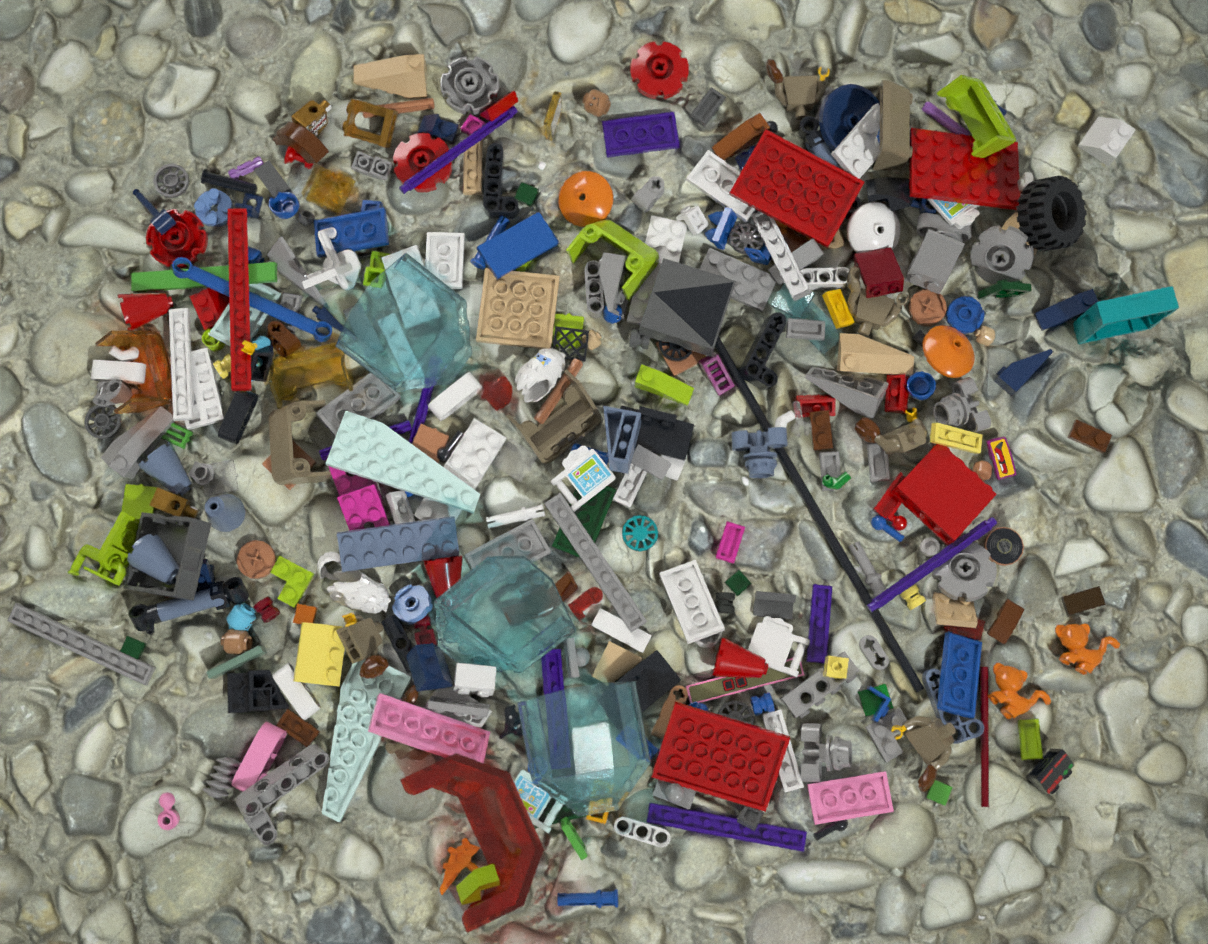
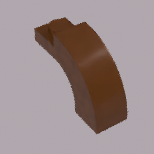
M295 122L287 123L276 132L277 135L272 139L276 145H287L295 149L307 163H318L329 153L325 145L312 132Z

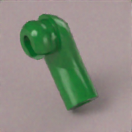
M844 472L838 478L827 474L823 476L822 483L826 488L837 490L851 479V476L847 472Z

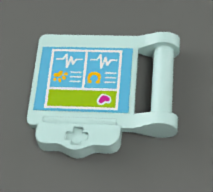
M521 770L502 801V805H504L502 815L508 818L513 825H519L527 829L532 823L545 832L550 833L552 829L550 826L564 802L567 804L569 797L525 770ZM551 797H557L558 799L545 821L541 822L539 818Z

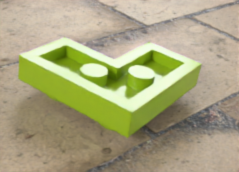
M281 556L278 557L270 572L287 581L277 599L296 608L314 573Z

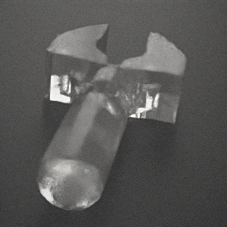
M800 401L793 402L796 422L791 426V431L800 438V424L804 427L805 435L808 436L811 431V423L803 420Z

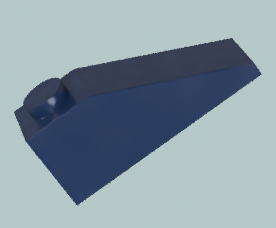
M1090 289L1043 309L1034 315L1041 331L1080 317L1099 301L1094 290Z
M1049 349L1013 362L1007 368L1003 366L996 373L998 377L994 382L1012 396L1054 351Z

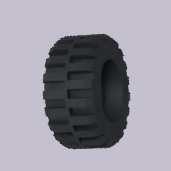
M1058 175L1031 181L1021 192L1022 195L1019 196V205L1016 209V212H1018L1017 222L1020 225L1019 230L1028 237V244L1039 251L1068 248L1076 243L1080 238L1079 236L1083 234V227L1086 225L1085 216L1087 215V210L1084 207L1086 204L1085 200L1082 199L1083 194L1081 190H1078L1076 183L1072 182L1069 178Z

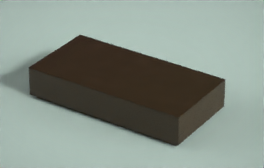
M1100 586L1061 597L1067 616L1106 605Z

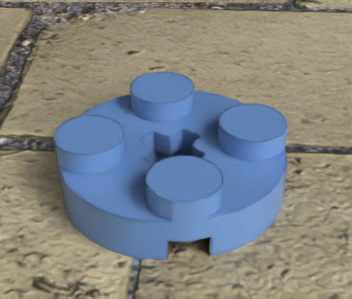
M213 188L199 196L194 204L197 217L204 225L221 227L228 223L227 209H233V203L227 194ZM213 205H218V206H217L218 211H217V212H215V211H211V212H210L211 206H213Z
M407 585L396 593L392 609L401 621L411 625L424 618L432 610L433 605L431 603V596L421 585ZM410 601L415 602L414 606L409 607V606H410V603H409V602H410Z

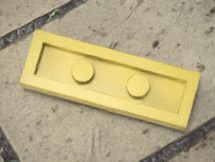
M936 422L932 423L930 442L979 454L981 453L983 435Z

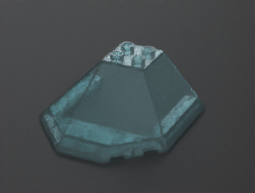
M405 253L371 282L352 307L336 347L396 392L450 384L472 355L469 320L467 319L466 310L467 302L408 253Z
M524 555L486 557L434 601L438 648L457 663L496 667V672L514 670V673H522L576 632V628L553 580Z
M636 682L591 684L563 689L517 702L532 783L549 793V796L559 803L570 808L577 816L619 810L651 763Z

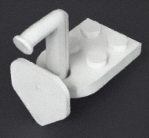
M333 227L318 232L319 240L327 258L323 262L324 269L307 275L308 279L302 281L304 289L326 280L340 285L344 290H351L356 284L361 270L359 259L352 250H344L336 254L330 238H334L337 234L336 229Z

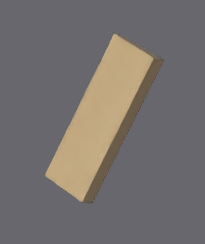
M482 140L464 152V195H482Z

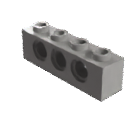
M845 651L836 657L849 658L846 679L834 680L830 677H823V666L780 698L794 718L799 716L802 719L810 713V707L814 704L818 707L826 701L824 698L829 693L834 695L841 689L840 685L845 681L850 683L857 677L856 673L859 669ZM818 681H822L825 684L823 692H819L816 689ZM803 692L810 696L807 704L802 703L800 700Z

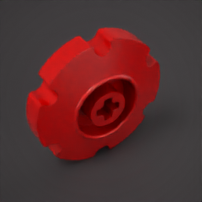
M653 41L640 47L637 50L638 58H633L630 65L631 80L633 83H638L637 90L642 95L651 99H656L658 95L668 99L678 94L682 90L683 84L681 82H687L689 74L688 60L681 57L682 50L666 41H663L662 45H657Z
M417 133L409 136V142H401L397 146L393 155V161L398 166L394 168V171L402 185L406 180L450 150L442 139L438 137L432 140L429 133ZM452 162L415 187V191L422 193L431 192L437 189V183L445 184L452 172Z
M177 209L167 210V213L177 224L163 235L153 224L149 225L146 233V244L152 248L150 254L157 262L168 268L179 257L187 258L193 265L198 261L197 255L199 253L204 254L208 245V234L205 230H201L204 224L190 211L184 210L180 214ZM186 264L177 265L180 269L188 267Z

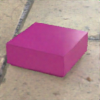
M469 114L460 130L467 135H471L486 123Z

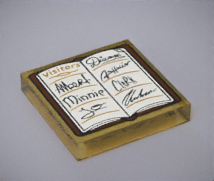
M555 91L553 93L544 121V134L546 140L549 141L553 139L562 111L561 92Z

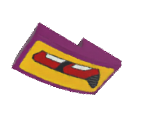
M1002 436L987 440L989 459L993 462L995 478L1000 480L1017 475L1006 437Z

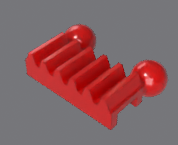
M901 472L895 477L873 508L876 513L891 521L893 528L898 531H902L907 527V519L901 515H894L902 503L890 492L905 478Z

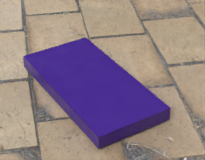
M675 112L602 121L607 158L678 149L680 147Z

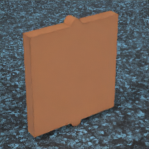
M420 424L412 445L439 463L437 451L446 446L449 436L437 431L436 428L432 429Z

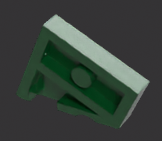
M1007 279L998 280L997 284L977 293L980 300L990 295H995V298L1019 297L1031 292L1032 288L1031 284L1023 283V281L1008 282Z

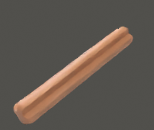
M433 98L378 106L396 110L398 114L431 110L435 108ZM362 112L364 118L378 117L375 114Z
M573 359L567 370L573 376H576L583 363L578 359ZM565 373L534 417L538 423L544 424L563 396L564 391L571 384Z

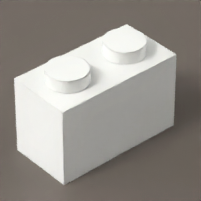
M457 663L453 692H458L459 695H469L470 693L477 694L479 697L492 696L495 689L496 667Z

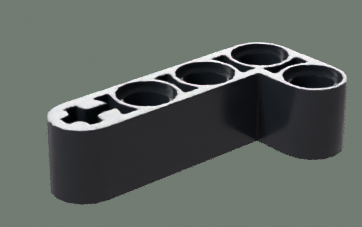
M492 143L487 148L483 207L485 214L489 218L499 219V216H504L503 219L505 217L507 219H514L519 215V205L514 197L502 196L505 156L503 147L498 143ZM495 153H497V161H495L493 157ZM494 169L499 170L497 174L490 173ZM491 187L498 188L495 192L489 191ZM494 204L497 206L493 210L488 209L489 205ZM510 205L515 206L514 210L511 211L506 208Z
M776 312L764 320L739 370L741 378L761 390L773 387L778 381L777 374L765 365L786 325V317L780 312ZM765 335L768 336L769 342L765 340ZM756 351L761 353V358L757 356ZM748 366L752 368L753 374L748 371ZM764 376L768 378V384L764 381Z

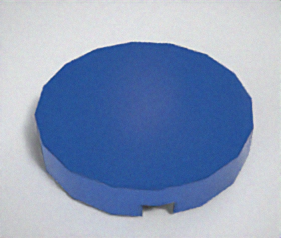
M962 296L950 303L946 310L948 325L963 334L974 332L984 321V310L979 301L973 297Z

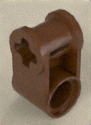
M272 321L268 324V332L265 337L272 340L273 348L280 356L287 358L301 347L297 336L292 334L281 322Z

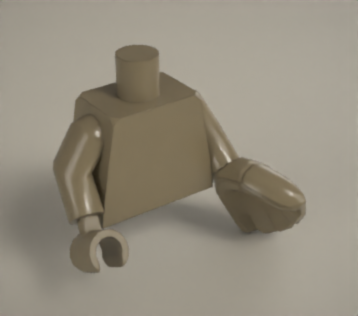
M856 266L850 268L847 275V285L850 289L848 299L850 314L854 317V322L860 324L858 333L862 336H869L871 329L879 330L880 327H886L897 318L902 305L907 303L908 296L905 301H900L899 297L902 293H899L896 298L897 303H894V299L886 296L866 298L865 289L860 286V269Z

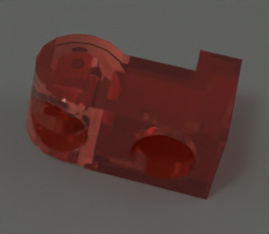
M592 587L568 604V607L580 622L586 618L583 612L592 605H598L602 602L603 593L599 588Z
M977 619L976 628L944 625V629L946 632L979 641L982 638L985 621Z

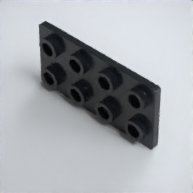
M626 406L620 407L623 410L641 413V427L635 448L639 444L659 455L683 461L686 459L694 424L676 420L677 415L642 406L639 407V410Z
M656 650L601 694L597 701L618 728L622 729L678 684L681 679L659 651Z

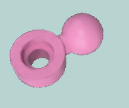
M169 792L163 793L159 797V804L164 808V811L158 816V824L164 830L173 829L180 821L178 812L172 809L175 797ZM165 817L170 819V823L165 822Z

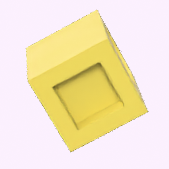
M826 656L823 677L846 679L849 658Z

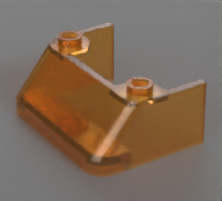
M111 330L95 342L96 346L114 345L122 351L136 347L139 350V356L136 360L130 362L146 364L145 383L137 384L139 394H134L128 401L114 410L115 414L142 413L173 402L171 366L163 338L158 332Z

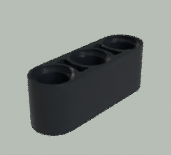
M251 391L235 392L219 428L218 438L236 445L240 442L257 404L258 394Z

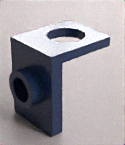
M245 193L243 203H235L234 207L236 209H247V218H258L263 197ZM251 199H255L257 201V206L254 208L253 206L247 205V202Z

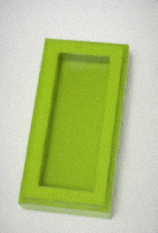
M1039 719L1017 720L1021 760L1043 759Z

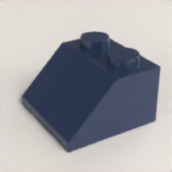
M435 644L415 645L406 655L417 692L454 686L443 650Z

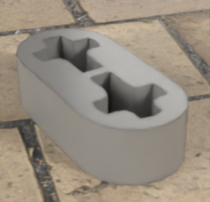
M871 635L862 637L859 641V647L871 667L876 670L885 669L888 666L889 659L877 639ZM866 639L867 641L872 640L873 644L871 645V647L874 650L873 652L870 650L869 647H864V645L866 644ZM875 653H876V655H877L878 658H881V657H882V658L884 659V660L882 661V664H883L882 666H881L880 664H878V665L875 664V661H876V657L874 656Z

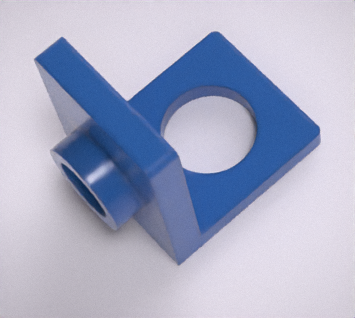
M765 243L760 250L746 247L744 249L753 263L768 265L772 258Z
M868 686L867 690L883 699L871 719L874 722H878L881 716L884 717L890 708L887 705L891 699L873 687Z

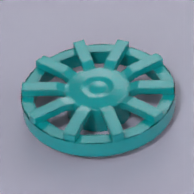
M633 516L623 526V541L634 551H646L656 543L658 528L655 522L647 516ZM636 519H642L641 525H638ZM645 520L650 522L646 527H644ZM631 521H634L636 526L635 528L629 525ZM653 525L655 530L647 531V529ZM626 527L632 529L633 532H625ZM648 534H655L654 539L650 538ZM626 535H633L629 541L626 539ZM645 539H648L652 543L647 546ZM634 540L637 541L635 547L630 544ZM640 541H642L644 548H638Z

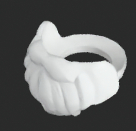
M331 551L324 553L317 563L318 575L321 579L327 577L331 580H338L335 575L327 571L324 565L329 561H335L341 565L340 554Z

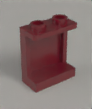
M891 247L854 254V266L860 269V275L865 285L866 298L903 291L904 276Z

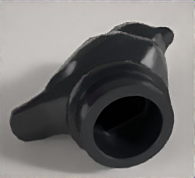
M515 704L509 705L504 709L505 726L503 733L499 736L500 739H503L508 734L521 738L529 726L525 723V720L521 719L520 713L515 709Z

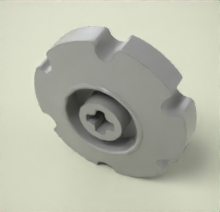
M466 56L458 58L448 65L449 72L443 73L441 76V92L443 97H448L446 100L447 105L461 114H466L469 110L473 111L474 115L482 113L492 105L491 99L497 98L499 95L500 84L498 75L492 74L494 71L493 66L480 57H474L473 60H468Z
M1000 225L983 231L979 236L981 242L976 241L971 250L972 265L979 267L977 274L991 284H996L998 280L1007 279L1008 282L1021 280L1026 274L1024 269H1030L1034 258L1033 246L1025 243L1028 237L1021 230L1009 226L1007 230H1003Z
M972 542L968 547L932 571L933 579L940 581L938 589L944 595L954 600H957L958 597H963L966 602H970L984 597L988 592L987 587L993 586L997 574L995 562L989 561L991 554L981 545Z

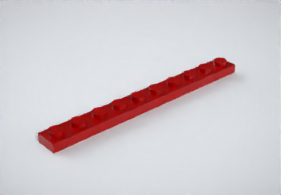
M227 209L232 391H252L251 355L241 351L245 346L242 345L243 341L250 342L247 209Z

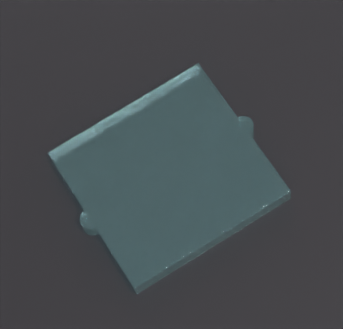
M784 283L780 291H777V296L771 303V307L800 319L804 311L809 308L815 293L811 291V294L793 301Z

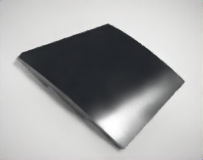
M882 177L866 180L869 202L888 198L890 211L910 207L913 200L917 198L910 197V182L907 178Z
M270 670L227 673V714L289 709V705L282 696Z

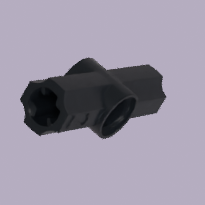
M394 614L385 618L381 623L407 674H410L411 670L406 655L413 646L401 622ZM401 639L407 641L404 649L397 648V642Z

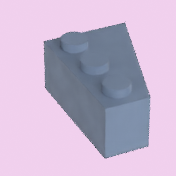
M603 406L609 469L629 474L641 427V413Z

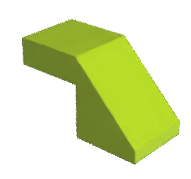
M372 251L370 265L365 269L363 286L383 287L387 273L382 257L390 255V253Z
M494 864L474 869L456 886L461 905L481 900V890L500 885Z

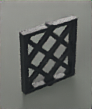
M555 326L553 349L558 344L561 348L560 352L566 354L564 359L586 361L589 330ZM562 330H568L569 332L564 334ZM558 331H559V332L562 334V336H563V337H561L559 340L556 339V335H557V332H558ZM574 331L583 333L577 336V334ZM573 333L576 338L570 342L567 336ZM584 334L586 335L585 343L580 339ZM565 338L569 344L563 348L559 342ZM577 340L582 345L578 349H576L573 345V343ZM569 346L574 350L570 355L565 350ZM584 347L585 353L582 357L578 351ZM575 353H577V355H578L580 358L571 357V356H573Z

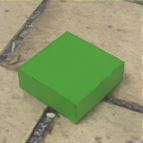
M935 780L925 798L946 806L953 787Z

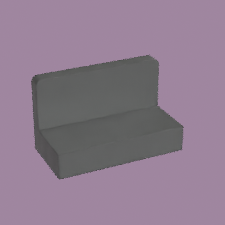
M756 591L753 615L792 619L796 595Z

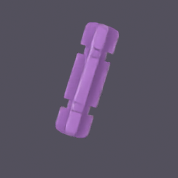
M258 156L253 158V161L249 160L237 166V169H230L228 174L230 178L238 179L240 175L249 174L264 163L261 157Z

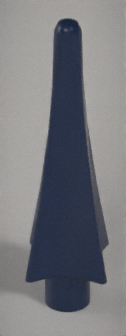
M316 305L312 309V312L316 314L317 320L329 323L331 327L352 340H356L355 336L342 326L324 306L321 309Z

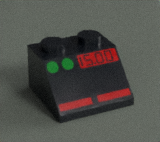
M1050 748L1043 756V759L1035 765L1025 778L1042 794H1054L1060 786L1058 784L1062 779L1065 780L1072 774L1071 769L1075 765L1063 749Z

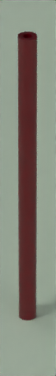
M980 667L981 722L984 725V732L981 735V807H989L988 667Z

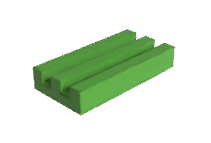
M172 423L170 426L186 434L182 436L170 429L167 430V433L181 439L182 442L179 443L165 435L162 436V439L185 449V445L189 442L193 432Z
M566 816L561 819V828L579 858L583 860L588 856L587 848Z

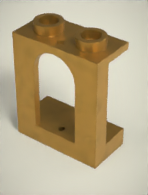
M351 99L346 109L348 113L347 121H344L342 131H344L343 136L390 148L398 111ZM360 112H367L385 117L381 135L360 130L355 124L356 115Z

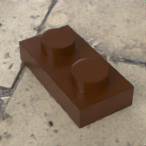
M829 410L809 412L813 450L833 448Z
M1075 420L1067 438L1104 453L1112 435L1084 422Z
M290 709L286 710L276 724L277 727L287 731V734L306 747L312 745L321 732Z

